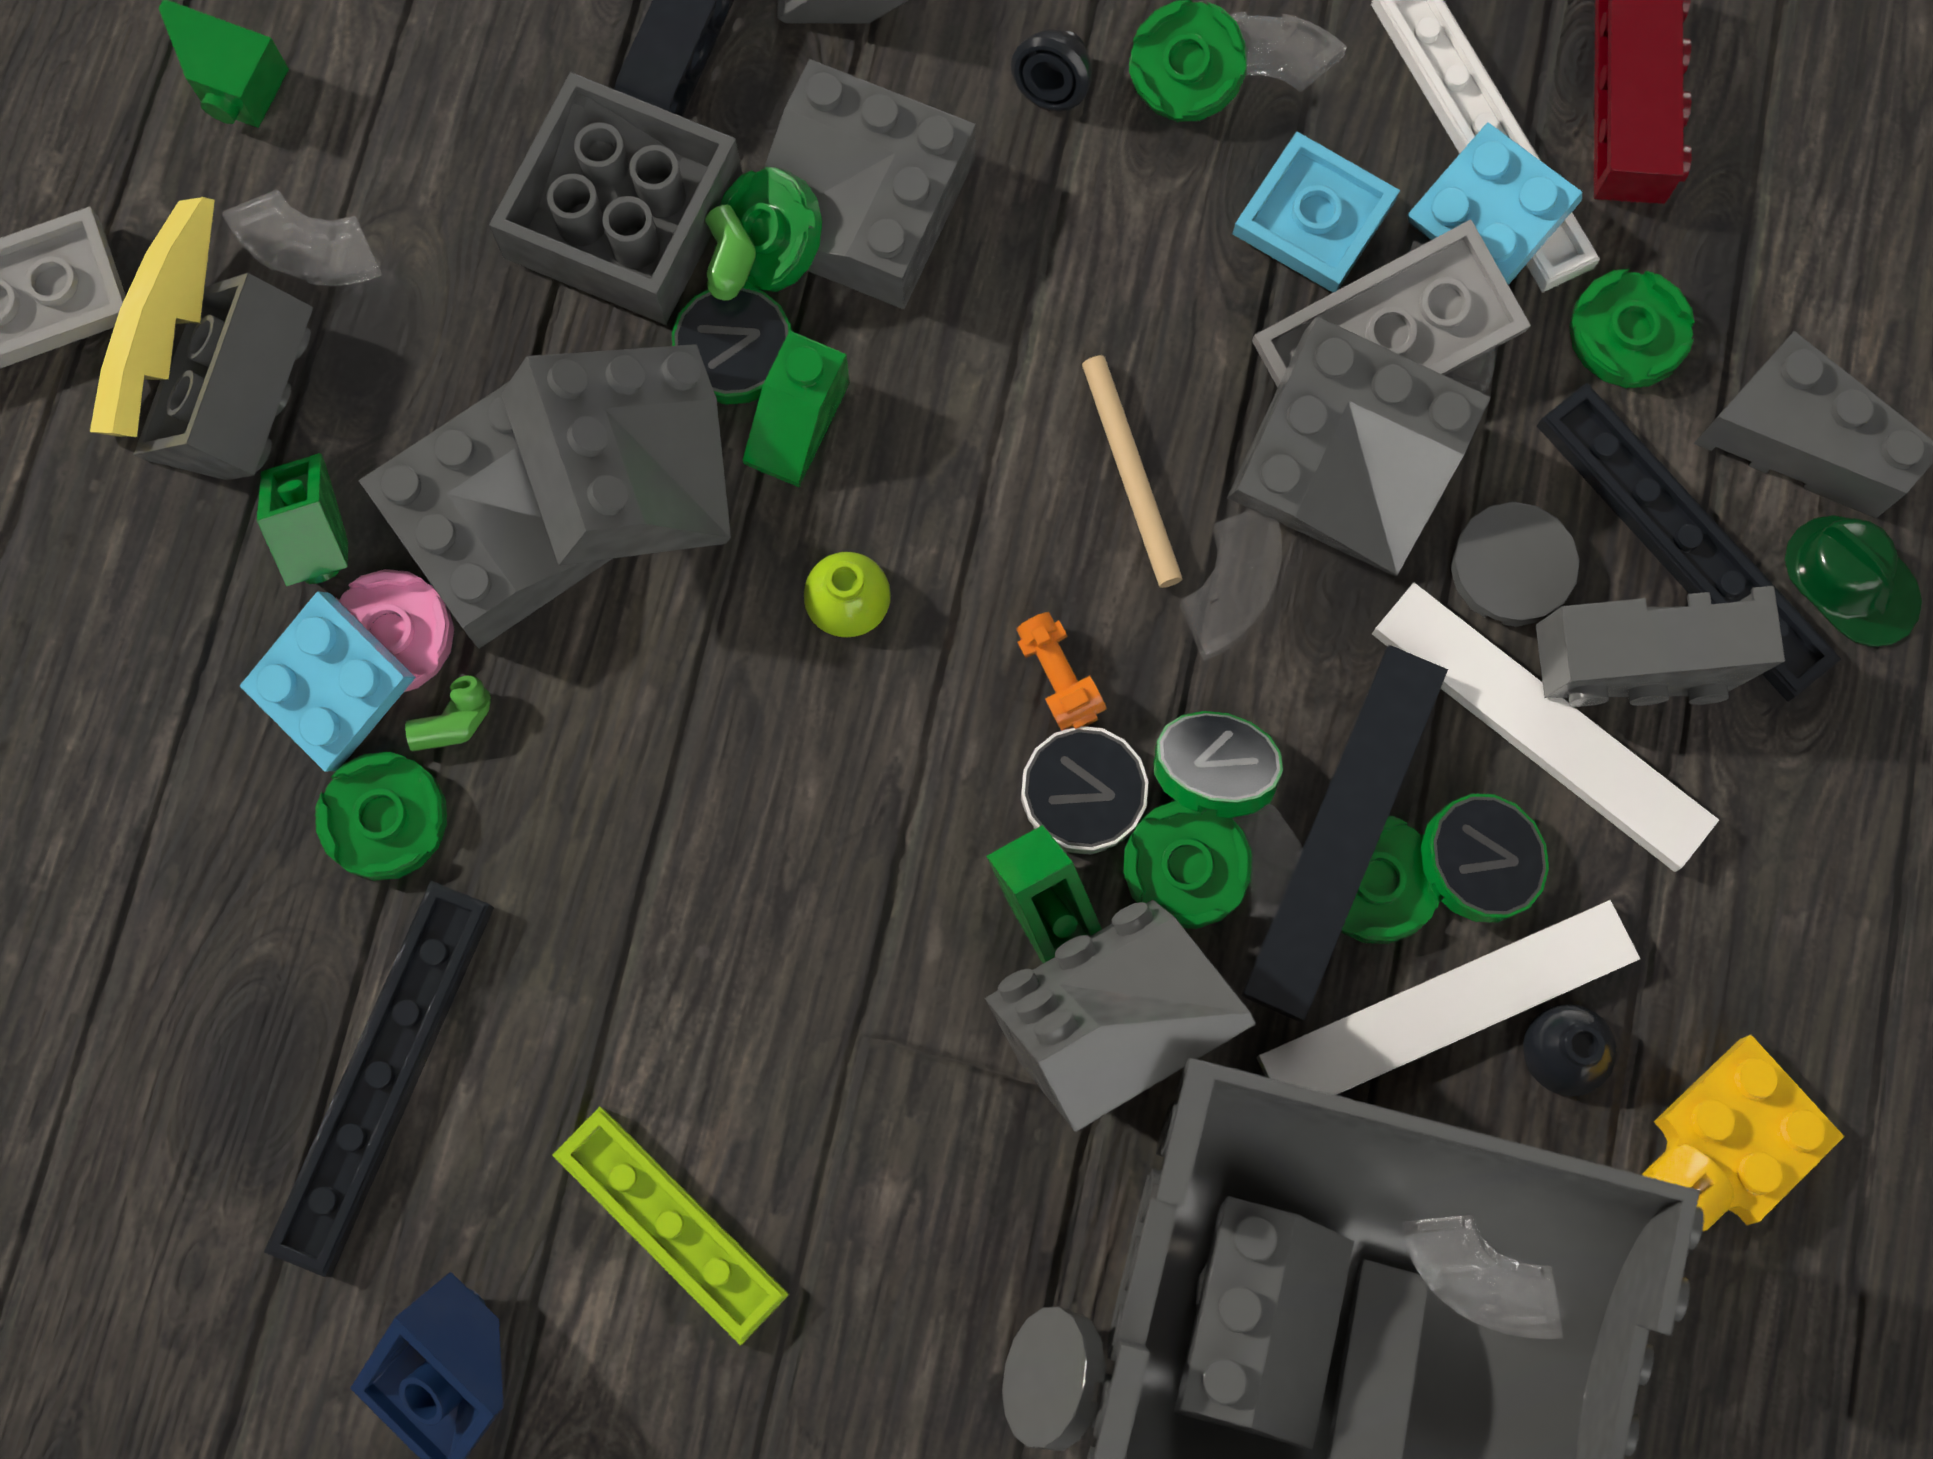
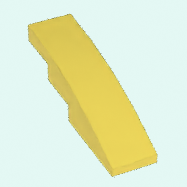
M200 197L178 201L147 250L120 308L103 361L90 432L111 436L137 437L144 379L169 380L175 324L200 323L215 200Z

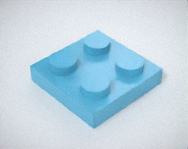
M1487 122L1407 214L1408 222L1429 239L1433 240L1471 219L1509 285L1582 201L1583 192Z
M1296 132L1235 223L1233 235L1334 293L1340 288L1391 210L1400 190L1303 134Z
M317 591L240 684V687L325 772L337 771L416 677L331 593Z

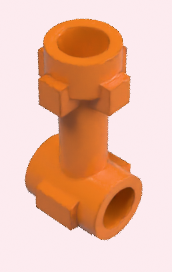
M1045 612L1019 625L1016 630L1021 640L1017 643L1024 657L1037 655L1056 692L1045 698V701L1060 730L1063 731L1071 727L1075 729L1081 726L1086 727L1097 721V714L1107 710V707L1091 676L1080 681L1077 680L1059 645V642L1067 637L1061 622H1054L1050 612Z

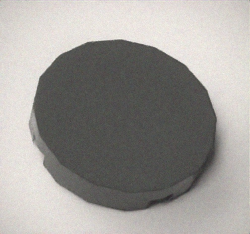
M1510 502L1490 506L1470 519L1456 541L1450 568L1456 590L1471 610L1484 618L1489 616L1494 620L1502 621L1500 624L1518 627L1542 621L1565 603L1577 583L1580 560L1573 537L1558 518L1538 506Z
M1062 1307L1041 1308L1027 1318L1013 1340L1004 1370L1002 1388L1004 1411L1013 1435L1027 1447L1064 1451L1082 1438L1095 1419L1099 1403L1091 1400L1094 1394L1095 1382L1104 1384L1106 1364L1102 1340L1093 1322L1083 1314L1075 1313L1070 1309Z

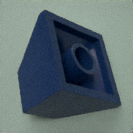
M450 1272L393 1319L350 1389L420 1459H467L503 1408L499 1319L486 1307L483 1299L475 1291L468 1289Z

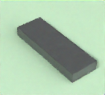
M1365 1259L1359 1263L1326 1459L1403 1458L1430 1277Z

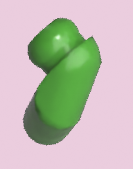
M721 205L712 209L705 218L708 228L718 243L708 266L707 287L713 297L726 301L735 298L745 285L754 264L756 252L753 243L732 207Z
M462 676L456 679L450 686L452 691L450 693L451 700L441 715L406 721V737L412 752L461 744L472 737L489 712L491 703L490 693L484 688L479 678Z

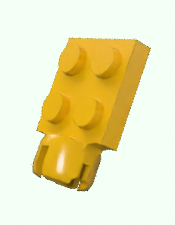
M1748 1035L1739 1039L1654 1121L1664 1133L1667 1146L1665 1152L1642 1175L1700 1190L1697 1206L1701 1207L1704 1213L1702 1232L1707 1231L1727 1210L1737 1214L1746 1225L1760 1222L1845 1136L1752 1035Z

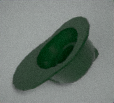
M1831 515L1814 518L1798 527L1788 541L1784 562L1789 579L1800 593L1839 632L1855 643L1870 647L1892 645L1909 635L1920 616L1922 599L1919 585L1907 565L1898 557L1894 542L1884 529L1870 521Z

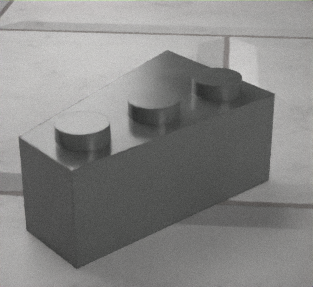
M1795 331L1694 443L1710 451L1717 447L1750 461L1749 467L1767 473L1771 469L1805 483L1803 489L1874 518L1879 517L1906 495L1933 464V440Z
M1774 586L1752 588L1749 596L1739 602L1711 604L1710 592L1688 594V606L1647 607L1646 598L1561 606L1536 624L1544 698H1569V704L1578 707L1602 704L1609 701V697H1629V703L1636 706L1662 703L1669 700V696H1688L1689 703L1694 705L1725 701L1729 698V691L1785 662Z

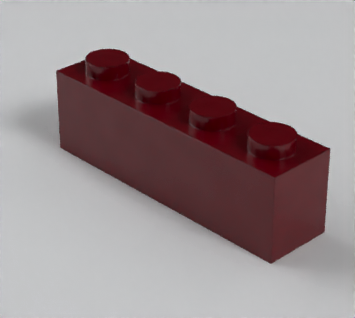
M1595 0L1594 199L1665 204L1678 183L1685 182L1689 175L1692 151L1690 145H1683V128L1689 120L1692 100L1691 93L1683 91V75L1686 73L1690 62L1691 40L1690 38H1683V22L1687 18L1691 0Z

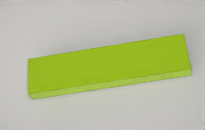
M599 1107L552 1155L739 1345H743L790 1295L604 1108Z

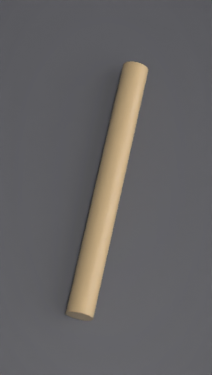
M1102 355L1091 357L1082 363V367L1160 588L1175 585L1182 581L1183 578L1105 356Z

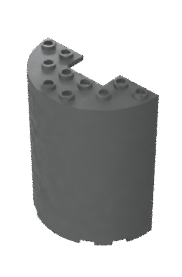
M1193 1058L1187 1060L1185 1067H1183L1176 1086V1092H1180L1179 1101H1174L1173 1104L1168 1105L1158 1137L1156 1155L1165 1157L1162 1170L1152 1168L1150 1175H1147L1132 1232L1107 1341V1359L1115 1361L1116 1365L1113 1375L1105 1373L1104 1384L1099 1383L1096 1398L1099 1406L1095 1419L1092 1422V1428H1094L1093 1438L1098 1440L1096 1447L1090 1446L1087 1459H1326L1358 1265L1363 1259L1430 1277L1402 1459H1624V1456L1630 1457L1633 1454L1638 1442L1640 1429L1639 1417L1633 1413L1638 1385L1644 1386L1647 1383L1654 1360L1653 1346L1647 1342L1649 1330L1671 1335L1674 1321L1679 1322L1687 1309L1690 1287L1688 1279L1683 1278L1688 1249H1695L1703 1230L1704 1213L1703 1209L1697 1206L1700 1190ZM1227 1196L1297 1214L1354 1240L1313 1450L1174 1413L1197 1310L1196 1292L1198 1278L1208 1261L1219 1207Z

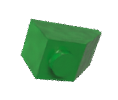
M162 0L158 9L185 78L201 101V108L208 115L223 123L234 124L237 120L259 128L289 70L273 39L178 3Z
M789 331L763 383L743 457L744 465L800 487L850 384L847 355L845 353Z
M318 453L261 471L257 523L286 587L303 581L307 584H318L333 578L341 569L347 568L348 539L322 454Z
M1043 825L986 856L1009 906L1043 964L1054 958L1056 950L1065 942L1078 936L1086 935L1090 937L1102 930L1074 863Z

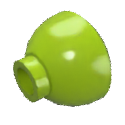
M839 552L822 559L809 573L804 588V604L811 620L824 632L837 637H856L874 629L885 617L891 599L890 586L880 566L869 557L855 552Z

